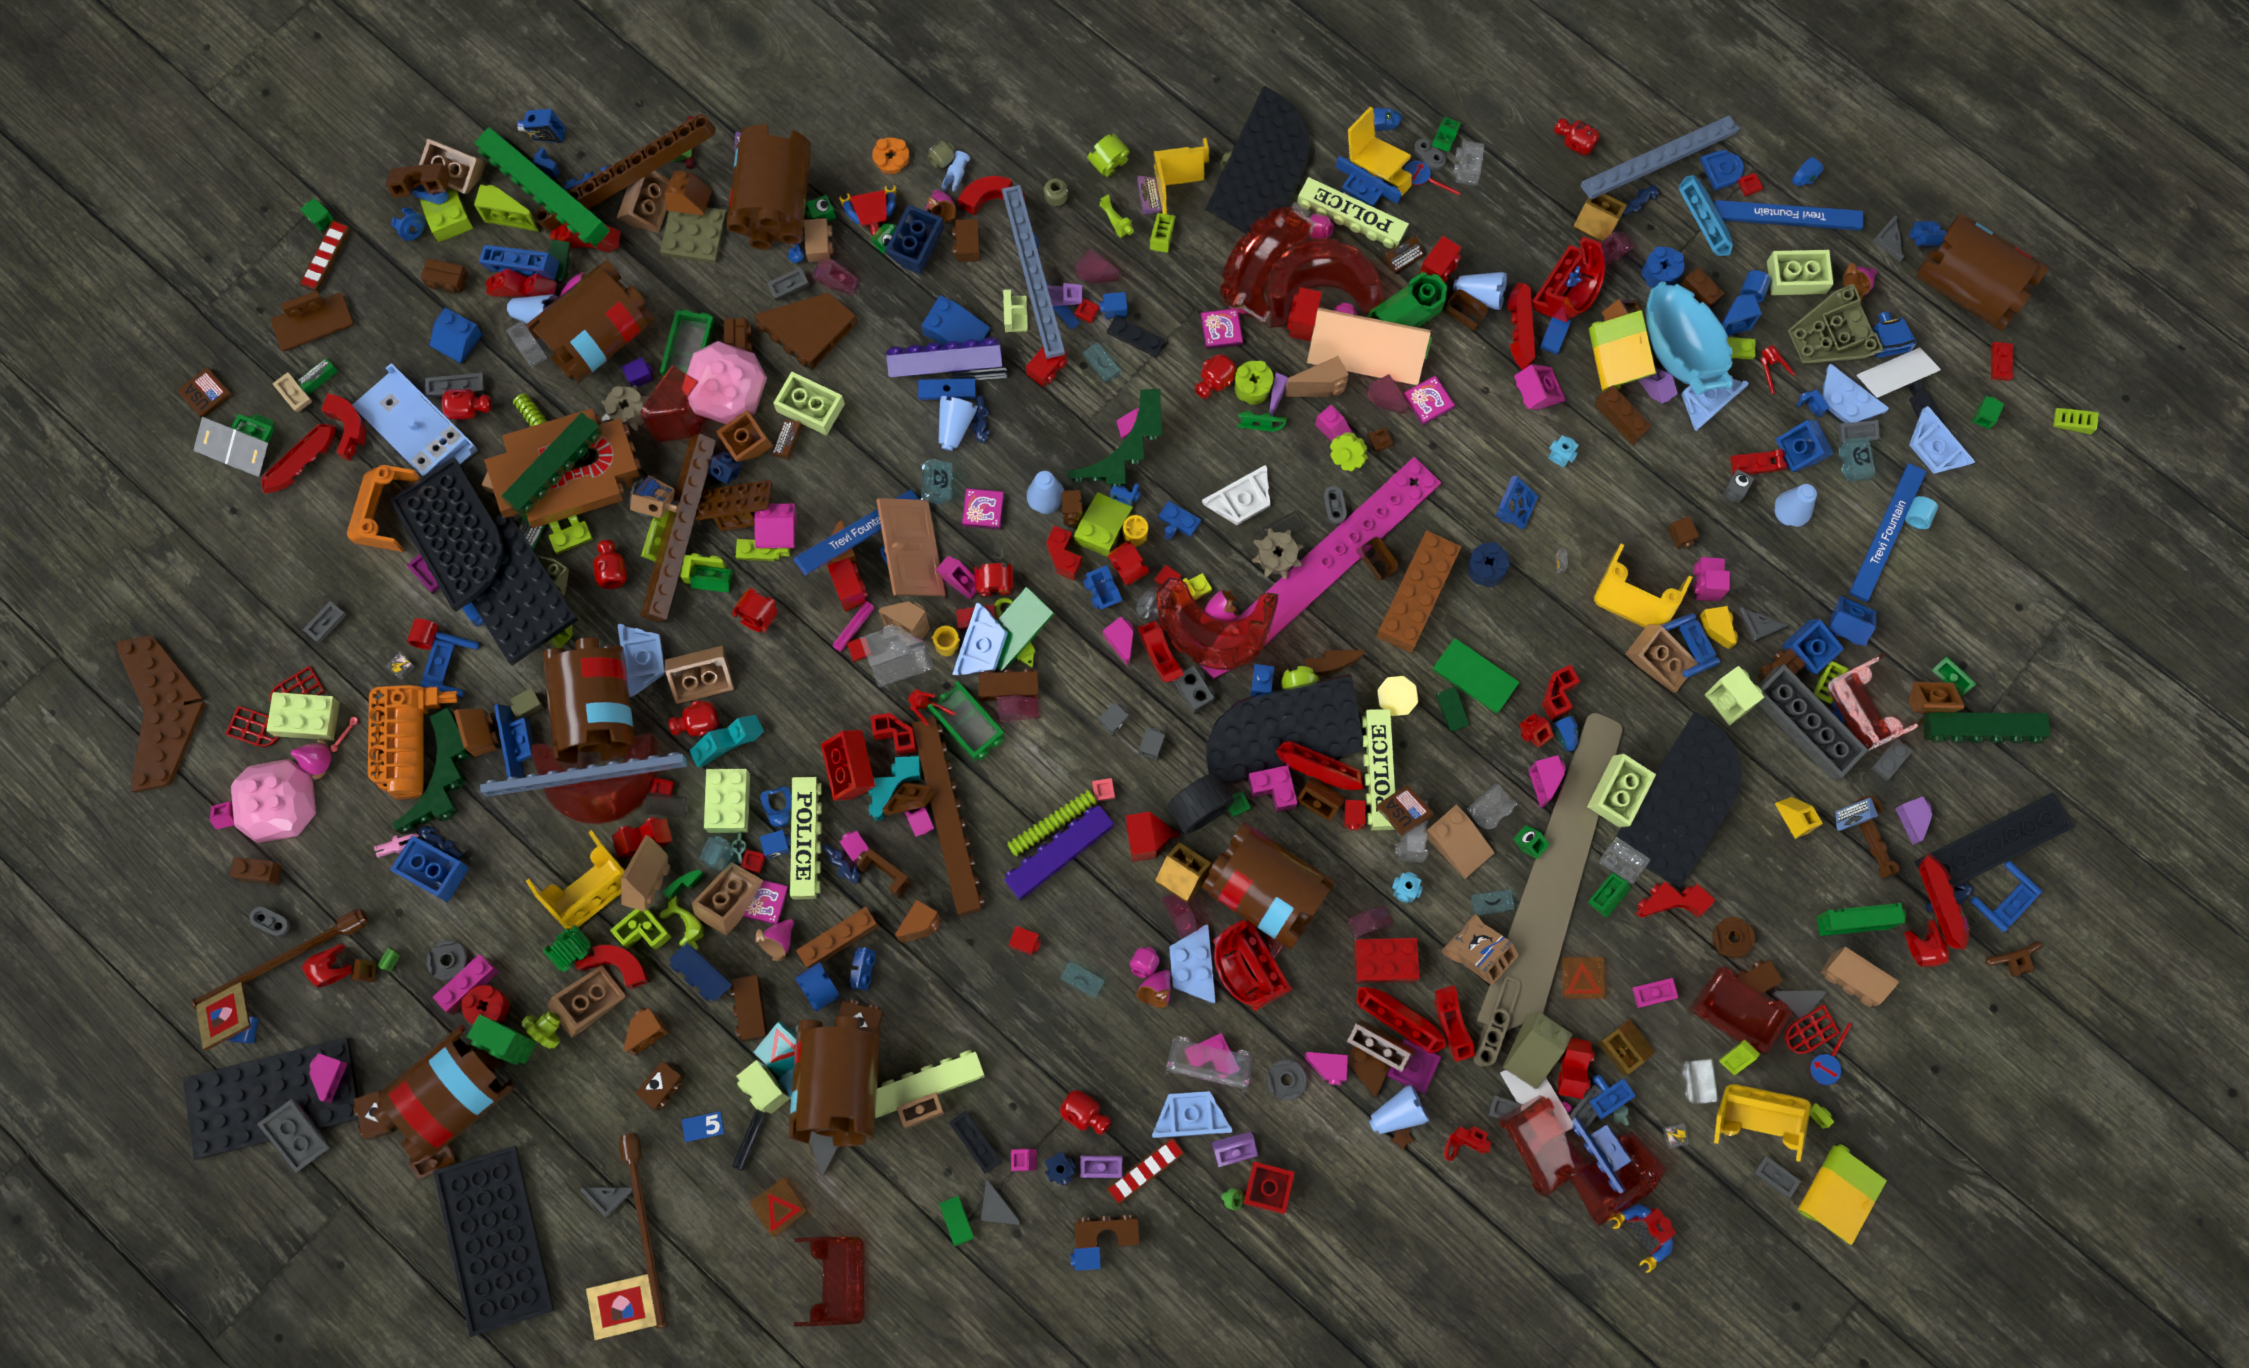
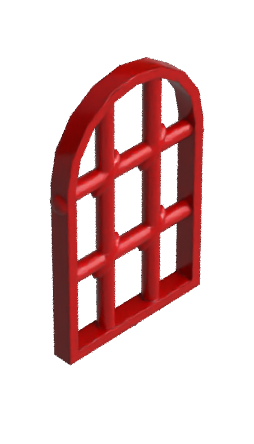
M308 666L275 686L270 694V702L273 692L279 687L283 690L281 693H290L289 691L300 685L303 691L299 694L309 695V691L317 686L320 687L321 691L315 695H321L325 690L311 666ZM310 670L312 675L300 681L298 676ZM314 677L317 683L305 689L303 686L304 682ZM296 678V684L285 689L283 685Z
M241 706L237 707L225 733L226 736L259 747L271 746L279 739L278 736L273 739L264 734L269 715H264ZM240 709L251 712L250 718L239 716ZM254 715L266 717L265 724L254 721ZM236 718L246 721L245 729L234 725ZM250 723L261 726L260 734L249 731ZM232 728L241 731L242 735L240 738L229 734ZM246 733L257 736L256 743L245 740ZM261 738L271 741L268 744H259Z
M1821 1005L1794 1021L1787 1028L1785 1042L1791 1051L1797 1054H1805L1838 1035L1839 1031L1825 1005ZM1823 1009L1825 1014L1815 1020L1812 1015ZM1810 1017V1024L1800 1029L1798 1023ZM1828 1017L1831 1024L1820 1030L1817 1025L1819 1024L1818 1022ZM1814 1025L1817 1030L1815 1031L1816 1033L1805 1038L1804 1031ZM1795 1026L1797 1028L1796 1032L1789 1036L1791 1029ZM1833 1027L1835 1032L1824 1038V1031ZM1800 1034L1802 1042L1791 1047L1789 1040ZM1819 1035L1822 1040L1810 1047L1809 1041ZM1803 1044L1807 1047V1050L1804 1051L1795 1050Z

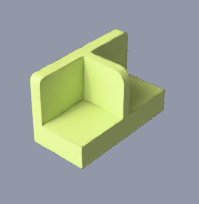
M1003 290L1005 332L1028 331L1027 297L1011 296V290Z

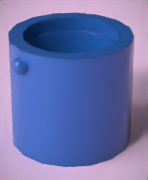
M1749 271L1740 295L1754 294L1757 303L1762 302L1770 285L1771 277L1762 271Z
M249 1017L251 1028L227 1041L254 1044L259 1018Z

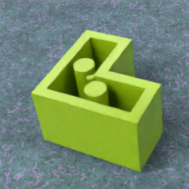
M648 908L645 911L633 910L610 930L627 949L643 937L657 951L672 938Z

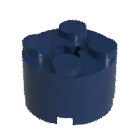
M1496 542L1481 544L1471 554L1468 562V575L1478 585H1484L1485 587L1496 586L1503 580L1508 570L1509 556Z

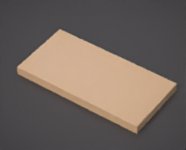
M1318 308L1307 363L1318 365L1339 356L1346 371L1418 385L1431 330Z

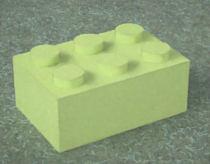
M1829 250L1773 251L1767 260L1768 275L1771 277V295L1827 294L1833 285Z
M791 372L773 403L778 413L801 422V424L826 436L845 405L842 395L794 372Z
M1739 666L1722 677L1705 694L1729 726L1748 713L1764 698L1761 689L1751 682L1748 673Z
M273 692L266 731L278 737L321 738L334 741L340 702L333 696Z
M1625 754L1612 756L1587 807L1618 827L1630 826L1656 774Z
M706 769L704 829L708 833H748L750 773L747 769Z
M757 1060L736 1076L740 1080L737 1083L744 1093L746 1092L752 1096L750 1099L751 1103L760 1111L772 1114L790 1099L767 1066Z

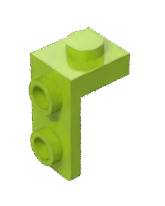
M694 553L691 556L685 555L679 576H681L684 583L691 584L690 577L695 565L725 569L726 564L718 556L707 558Z
M1817 1103L1811 1104L1809 1116L1822 1129L1830 1127L1834 1121L1830 1118L1831 1114L1824 1107L1821 1108Z

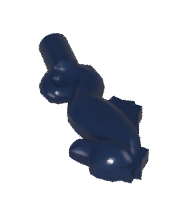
M1651 185L1646 189H1639L1637 193L1638 198L1628 202V206H1626L1622 216L1624 217L1632 211H1639L1641 209L1640 204H1645L1650 196L1655 200L1659 193L1658 187Z
M978 396L976 397L978 407L975 413V418L978 421L972 425L971 429L976 434V440L979 443H983L990 434V430L985 431L987 422L984 418L989 415V410L985 407L984 397Z
M429 826L419 828V837H422L427 844L433 847L437 845L440 851L450 854L456 860L461 859L463 854L454 848L455 844L452 840L444 842L441 836L432 834L436 831L435 828H430Z
M825 843L821 849L829 855V861L833 865L840 867L838 869V877L846 878L851 883L857 884L860 879L858 867H854L852 871L850 864L842 860L843 852L839 849L834 850L828 843Z
M1967 883L1957 886L1961 890H1954V898L1961 905L1965 898L1972 895L1974 890ZM1931 902L1925 905L1928 912L1933 911Z

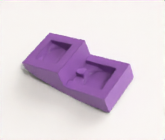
M1064 283L1063 287L1047 285L1052 306L1082 303V285Z

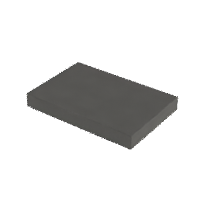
M294 1097L258 1123V1126L295 1173L332 1147Z

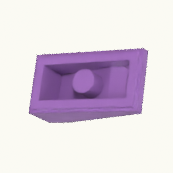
M1275 373L1269 410V414L1272 416L1285 392L1288 378L1279 373Z

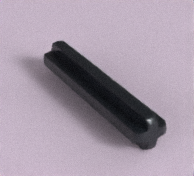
M993 367L952 371L951 377L952 379L975 380L1006 378L1007 368Z
M755 1111L733 1162V1168L740 1171L744 1169L765 1120V1112Z

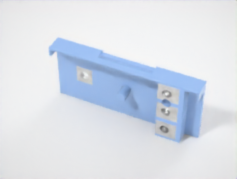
M392 363L386 367L389 373L352 405L423 477L453 457L462 465L478 451L475 445ZM392 400L393 404L391 406H387V402Z

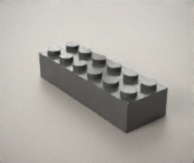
M1785 664L1775 667L1757 685L1764 696L1758 705L1832 780L1842 778L1868 751Z

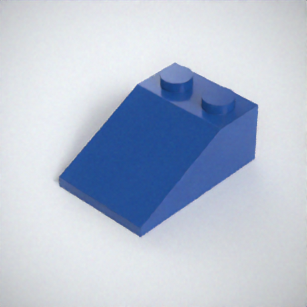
M941 295L921 325L923 335L940 344H947L949 341L963 343L969 339L984 341L991 329L963 307Z
M412 835L390 870L448 903L468 872L469 867Z

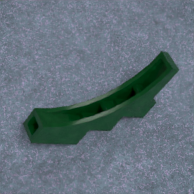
M1161 389L1140 390V406L1136 421L1121 446L1110 456L1096 464L1085 468L1068 470V478H1072V482L1084 481V478L1091 477V481H1102L1103 477H1106V484H1111V488H1113V485L1119 488L1122 484H1126V460H1129V464H1139L1140 460L1145 459L1144 436H1147V440L1159 439L1158 436L1163 435Z
M445 708L430 716L437 742V759L433 776L419 801L405 815L391 823L394 830L400 834L410 833L415 829V826L430 822L433 819L432 817L439 821H447L453 818L455 813L459 812L448 791L457 790L462 786L461 784L466 782L456 761L467 759L471 753L463 746L456 717L449 708Z

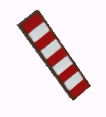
M331 221L299 282L301 287L312 291H319L351 230L349 226Z
M1171 1137L1106 1189L1119 1206L1185 1153L1173 1137Z

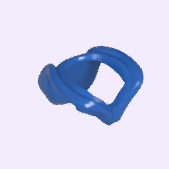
M782 786L775 790L762 792L760 795L761 804L768 814L770 824L775 827H783L789 824L792 820V793L787 786ZM782 791L786 799V807L775 811L769 806L768 794Z

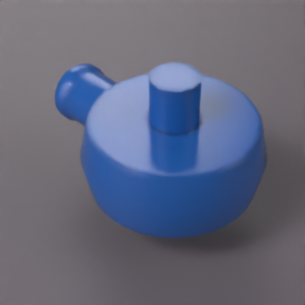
M800 243L795 244L794 248L789 249L788 258L793 263L802 262L805 251L801 248Z

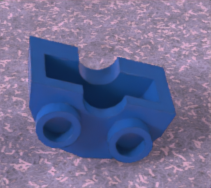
M1914 221V227L1910 230V238L1914 239L1919 247H1940L1944 242L1943 238L1947 232L1940 230L1941 226L1936 221Z
M1107 565L1086 574V579L1083 580L1087 591L1091 590L1093 595L1091 601L1095 609L1098 607L1104 609L1122 601Z

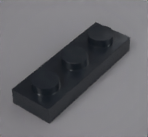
M1116 315L1107 329V334L1157 358L1165 344V339Z
M966 1110L949 1122L984 1174H987L1002 1162Z

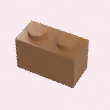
M826 218L804 220L805 249L808 262L830 261V254L833 253V243L829 241V237H832V226L828 225Z
M936 1092L897 1107L905 1129L945 1114Z

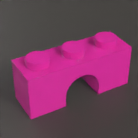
M479 954L432 998L445 1012L453 1015L462 1007V999L471 989L476 986L486 985L499 971L486 957Z

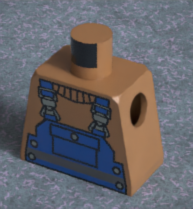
M648 476L632 494L630 510L660 518L667 510L678 513L681 502L674 500L675 490L672 487Z

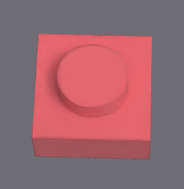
M1112 778L1092 781L1094 797L1097 802L1115 799Z

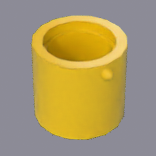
M1138 515L1130 516L1123 524V538L1125 541L1130 540L1134 547L1142 545L1148 536L1147 521Z
M950 626L937 628L931 637L935 649L943 656L954 655L960 647V639L956 630Z

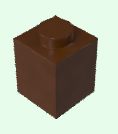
M1690 516L1674 521L1668 527V531L1677 549L1682 547L1684 549L1690 548L1695 545L1696 540L1699 538Z

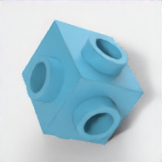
M1562 435L1559 440L1555 439L1549 449L1552 451L1548 458L1565 468L1569 461L1572 463L1577 456L1576 449L1578 444L1572 438Z
M1402 873L1399 878L1396 877L1392 888L1395 891L1393 896L1402 902L1412 903L1415 897H1420L1423 888L1420 886L1421 880L1413 873ZM1405 884L1411 885L1412 888L1407 889Z

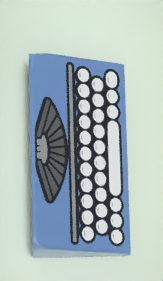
M1867 798L1836 811L1837 830H1845L1878 817L1872 799Z

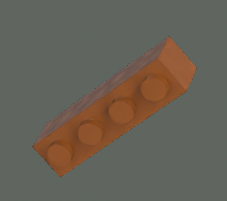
M864 907L796 951L806 968L809 969L819 962L820 964L880 926L871 911Z

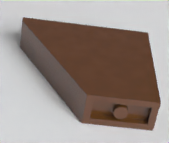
M829 293L761 312L754 316L757 323L756 327L764 333L766 331L774 343H780L784 346L783 349L790 356L794 355L803 367L807 366L811 370L858 324L856 315Z

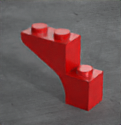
M567 223L554 229L550 234V240L570 242V249L594 248L610 253L618 248L621 231L605 225L610 232L596 247L591 243L586 245L578 237L580 235L578 232L573 234L567 228Z
M506 269L488 278L486 294L493 297L554 295L557 282L538 273L526 277Z
M1665 881L1661 885L1657 883L1649 891L1652 895L1648 899L1644 897L1636 905L1639 909L1635 914L1642 918L1672 908H1683L1698 918L1712 905L1715 899L1698 884L1692 887L1688 885L1680 895Z

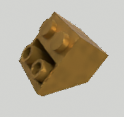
M1606 194L1593 199L1588 197L1573 228L1606 244L1627 205Z
M1179 842L1167 855L1155 882L1188 903L1209 876L1208 872L1212 864Z
M1630 1019L1597 1043L1623 1077L1629 1075L1655 1053V1050Z

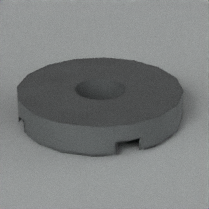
M444 940L434 945L431 952L429 951L426 964L429 972L435 978L442 981H451L468 965L469 956L467 950L461 944L453 940ZM451 955L452 963L449 966H444V957Z
M1282 1059L1275 1062L1268 1070L1266 1085L1269 1092L1275 1098L1282 1101H1292L1305 1091L1307 1074L1304 1068L1297 1062L1290 1059ZM1282 1075H1290L1292 1077V1084L1289 1086L1283 1085L1281 1082Z

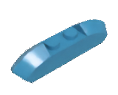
M1694 175L1686 176L1679 185V191L1711 249L1717 256L1730 255L1733 243L1724 221L1700 181Z

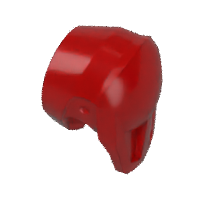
M1933 919L1929 920L1927 924L1928 933L1926 934V941L1917 937L1913 931L1904 932L1911 955L1920 967H1934L1948 963V946L1941 937Z
M344 943L338 944L324 952L316 953L303 963L301 968L306 978L316 988L333 984L353 973L350 965H346L342 969H331L332 964L337 961L336 956L345 950Z

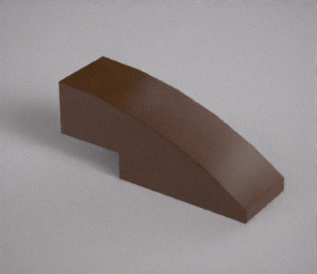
M1324 650L1323 658H1305L1304 667L1312 668L1313 673L1318 675V677L1331 675L1360 661L1364 655V650Z

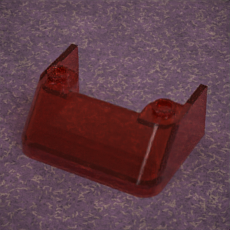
M673 365L643 405L640 413L652 437L659 442L691 438L700 432L701 425L706 420V417L694 414L688 399L699 381Z
M1885 652L1832 679L1828 684V691L1853 735L1868 750L1919 727L1924 722L1923 718H1920L1904 726L1901 720L1895 716L1881 719L1862 685L1869 682L1872 678V670L1869 665L1885 657Z
M860 1237L794 1238V1243L810 1242L812 1257L817 1260H823L822 1303L812 1306L810 1321L794 1322V1326L859 1324L864 1318L863 1240Z

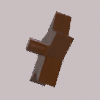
M1409 1128L1394 1131L1395 1136L1390 1141L1397 1143L1402 1151L1407 1143L1414 1142L1409 1136Z

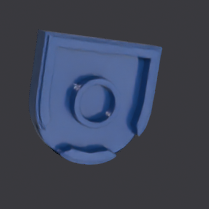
M1721 150L1700 158V162L1714 191L1735 184L1742 176L1744 165L1738 155Z

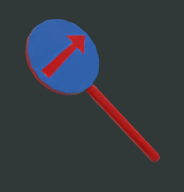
M1412 161L1405 166L1404 171L1412 175V185H1422L1429 181L1456 195H1460L1459 191L1430 178V168L1424 162Z
M1851 1023L1847 1024L1831 1055L1821 1054L1811 1061L1810 1074L1817 1083L1831 1085L1840 1078L1841 1066L1834 1057L1851 1028Z

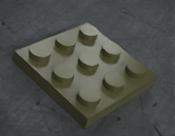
M707 207L704 215L669 211L660 250L661 256L716 263L727 215L726 210Z

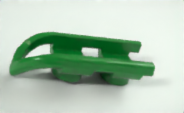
M1244 411L1238 415V418H1242L1241 424L1237 423V428L1275 432L1281 430L1286 425L1287 417H1273L1269 413L1255 415L1251 411ZM1253 422H1260V426L1253 425ZM1272 422H1282L1277 427H1271Z

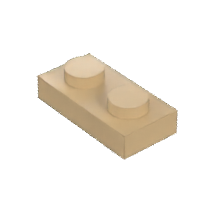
M288 372L272 383L296 413L312 403L311 399Z

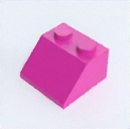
M1532 364L1514 375L1516 386L1521 391L1524 398L1523 402L1528 409L1540 410L1566 400L1552 367Z
M769 504L767 510L755 511V548H794L798 520L795 504Z
M1559 755L1535 761L1528 770L1540 808L1544 807L1552 799L1566 771L1565 764L1562 760L1560 761Z

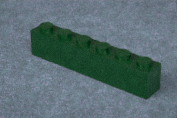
M581 412L501 495L504 502L522 517L526 513H530L535 503L539 499H543L553 485L559 483L561 476L566 471H570L573 468L575 461L579 457H583L593 443L598 442L602 434L600 426Z
M1929 712L1922 717L1924 740H1932L1933 743H1941L1945 740H1952V743H1962L1964 740H1971V743H1982L1986 740L1991 741V743L2011 741L2013 744L2030 741L2032 744H2039L2050 737L2048 713Z

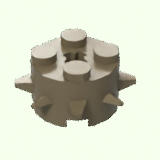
M636 385L632 388L616 386L609 393L606 400L601 402L605 405L606 410L602 420L607 422L621 418L622 424H627L629 430L633 428L635 431H638V425L640 424L641 426L646 417H651L646 408V404L651 398L650 396H641L637 391Z
M1269 528L1268 536L1263 541L1254 540L1253 542L1259 550L1258 556L1252 559V562L1260 563L1261 567L1265 569V577L1272 573L1281 574L1286 579L1287 571L1292 566L1301 567L1302 565L1297 559L1298 551L1303 548V545L1295 543L1291 537L1290 530H1287L1285 533H1274ZM1275 550L1281 551L1280 557L1277 554H1273Z

